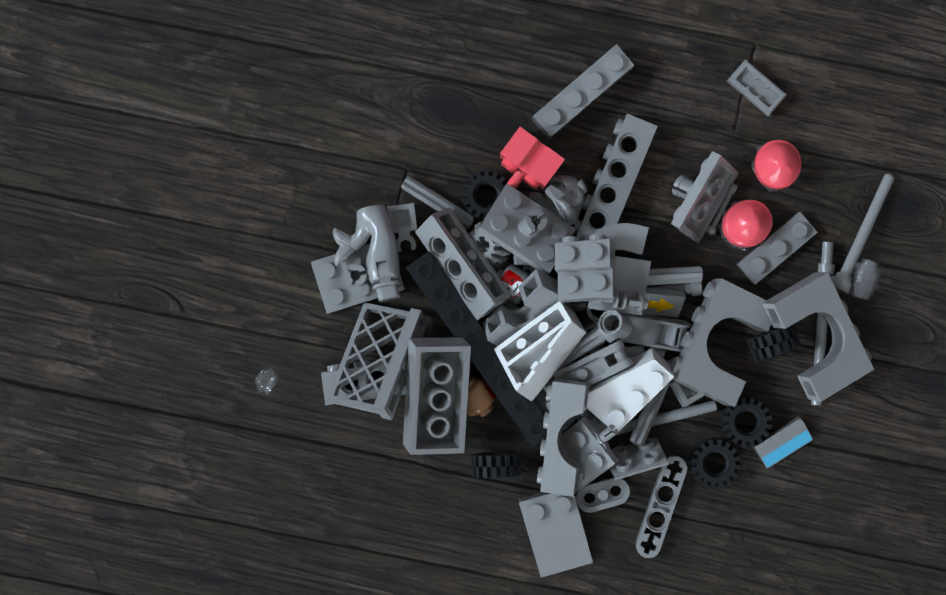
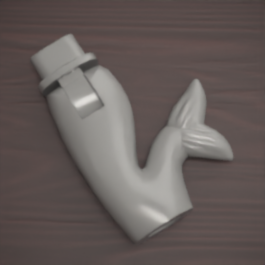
M372 205L361 208L356 212L357 224L353 235H349L337 228L333 229L334 240L340 246L335 254V266L350 258L372 236L366 259V271L370 282L373 284V291H377L379 302L400 298L398 287L401 285L399 280V255L386 207L384 205Z

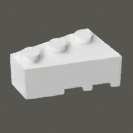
M558 301L494 350L515 390L530 401H533L583 338L586 331L575 312L564 303Z
M652 348L631 358L634 363L633 365L589 386L587 409L608 427L611 424L614 425L615 428L612 431L618 429L619 432L674 378L670 368L671 365Z

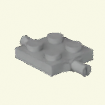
M583 417L562 433V445L565 452L572 460L580 464L577 492L619 461L607 442L615 435H618V429L608 434L615 428L614 425H609L600 433L590 424L586 417Z

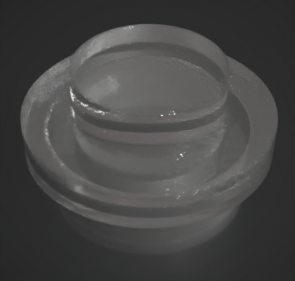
M269 368L267 371L263 369L254 382L258 385L256 388L257 392L261 393L263 391L268 394L272 390L279 377L274 373V369Z

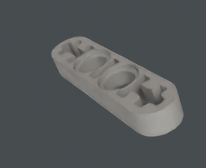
M677 455L666 457L668 464H673L676 460L678 461V466L681 467V471H676L673 476V480L678 481L677 485L675 486L669 481H662L663 476L669 479L671 473L667 465L662 466L636 538V550L644 558H652L659 553L687 473L686 462ZM663 486H669L673 490V496L668 501H662L658 497V491ZM654 512H661L664 515V522L659 527H654L649 522V517ZM646 527L653 532H660L659 537L655 534L653 535L652 543L655 545V548H649L648 552H644V547L641 545L642 541L647 542L650 535L649 532H644Z

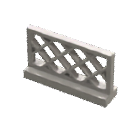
M364 302L328 394V402L376 413L384 419L392 420L406 384L408 339L422 338L428 324L422 311L411 308L409 312ZM369 312L380 314L382 319L368 327L366 319ZM397 318L406 319L403 327L394 332L388 324ZM386 325L390 334L375 341L372 332ZM369 334L373 343L359 351L356 346L358 340ZM394 340L396 344L394 351L383 356L379 347ZM377 349L381 358L366 365L362 357ZM360 359L364 368L349 375L347 371L349 364ZM384 364L387 368L385 375L374 380L370 371ZM368 374L372 383L357 390L353 381ZM350 383L354 393L345 398L338 397L340 388ZM375 389L377 397L374 405L363 402L361 396Z

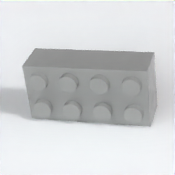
M463 337L408 339L403 445L410 455L464 453L471 346Z

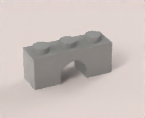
M536 268L518 286L524 306L520 309L510 310L500 305L483 322L487 340L499 346L558 302V280Z

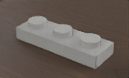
M798 212L736 265L749 281L756 285L818 232L804 215Z

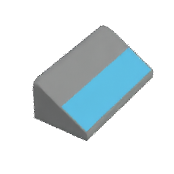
M796 417L769 434L767 438L765 437L763 439L764 442L761 444H755L753 448L768 469L813 439L802 418Z

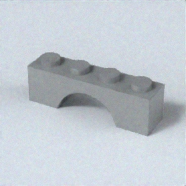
M616 44L533 115L532 120L550 140L596 98L631 71L634 64Z
M557 378L553 381L552 385H548L546 401H550V410L545 412L543 428L547 429L546 440L542 439L540 456H544L543 467H539L537 474V483L541 484L540 492L574 496L577 493L580 464L567 455L563 448L561 437L567 420L573 416L583 414L587 410L589 382Z

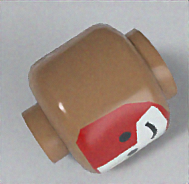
M470 376L467 415L472 417L480 415L484 417L494 409L492 404L496 399V395L484 378Z

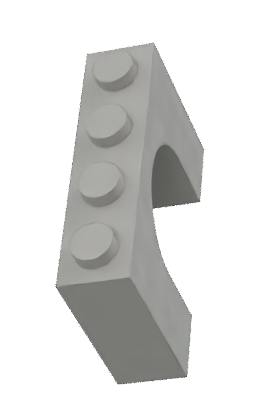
M815 272L762 303L773 328L786 329L812 313H818L828 322L832 332V344L827 356L816 365L797 375L808 400L822 402L874 370L870 362L871 355L863 347L859 339L860 332L851 322L848 316V307L840 299L836 290L837 284L828 272Z
M722 278L713 279L712 282L710 281L703 291L705 298L701 307H697L692 316L694 323L690 332H686L682 338V351L679 357L676 356L671 363L670 368L674 374L672 380L725 406L735 407L746 381L719 369L711 361L707 351L708 335L715 324L726 318L736 320L758 332H768L772 323L762 305L767 300Z

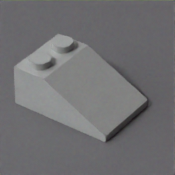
M540 492L518 499L541 578L593 563L575 496Z

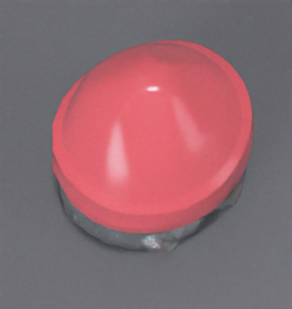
M772 140L757 147V154L751 166L763 187L767 188L769 192H773L792 185L801 173V156L793 144L783 140Z
M756 200L732 202L731 207L723 210L721 213L720 233L722 238L728 245L741 251H745L748 247L762 244L772 228L771 212L767 206Z

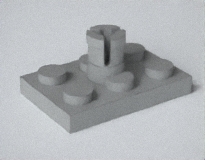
M712 151L710 156L703 161L695 182L684 175L679 176L673 185L677 188H672V193L685 200L675 210L671 224L690 240L699 244L739 172L721 155Z
M509 184L504 186L478 228L479 232L547 275L555 265V243L562 242L563 237L572 236L576 230Z
M370 243L355 251L350 258L338 266H335V254L311 262L327 314L378 298L377 291H373V284L370 282L366 271V259ZM400 275L399 280L401 281V285L398 287L399 291L405 290V287Z

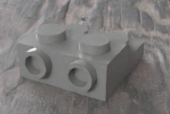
M593 234L589 236V240L579 241L578 237L567 236L562 238V242L555 243V271L558 273V301L560 303L616 299L615 244L611 239H606V235Z

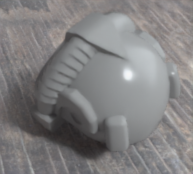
M556 175L551 178L550 186L545 190L547 197L542 196L539 192H532L529 196L531 200L567 224L573 225L577 222L584 205L587 188L583 179L578 181L573 175Z

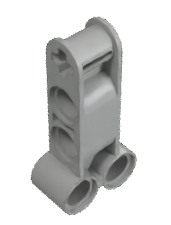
M588 301L585 302V308L590 319L582 323L586 333L589 329L598 327L597 322L601 315L606 312L595 313L588 309ZM621 313L632 322V331L627 338L622 339V342L682 351L681 341L687 328H690L691 324L689 322L657 315L642 314L641 316ZM619 319L614 321L612 331L618 328ZM605 342L595 347L594 349L601 347Z

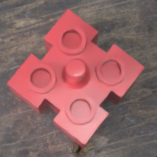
M522 127L518 128L500 153L501 165L513 173L507 184L515 189L524 181L535 190L538 187L544 190L565 160Z

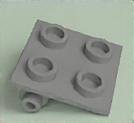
M615 256L616 299L588 301L587 308L603 311L615 310L619 313L642 316L643 309L646 310L648 307V299L645 298L651 261Z
M657 437L647 438L643 446L631 444L628 446H617L611 450L619 460L610 467L611 474L615 480L669 465Z

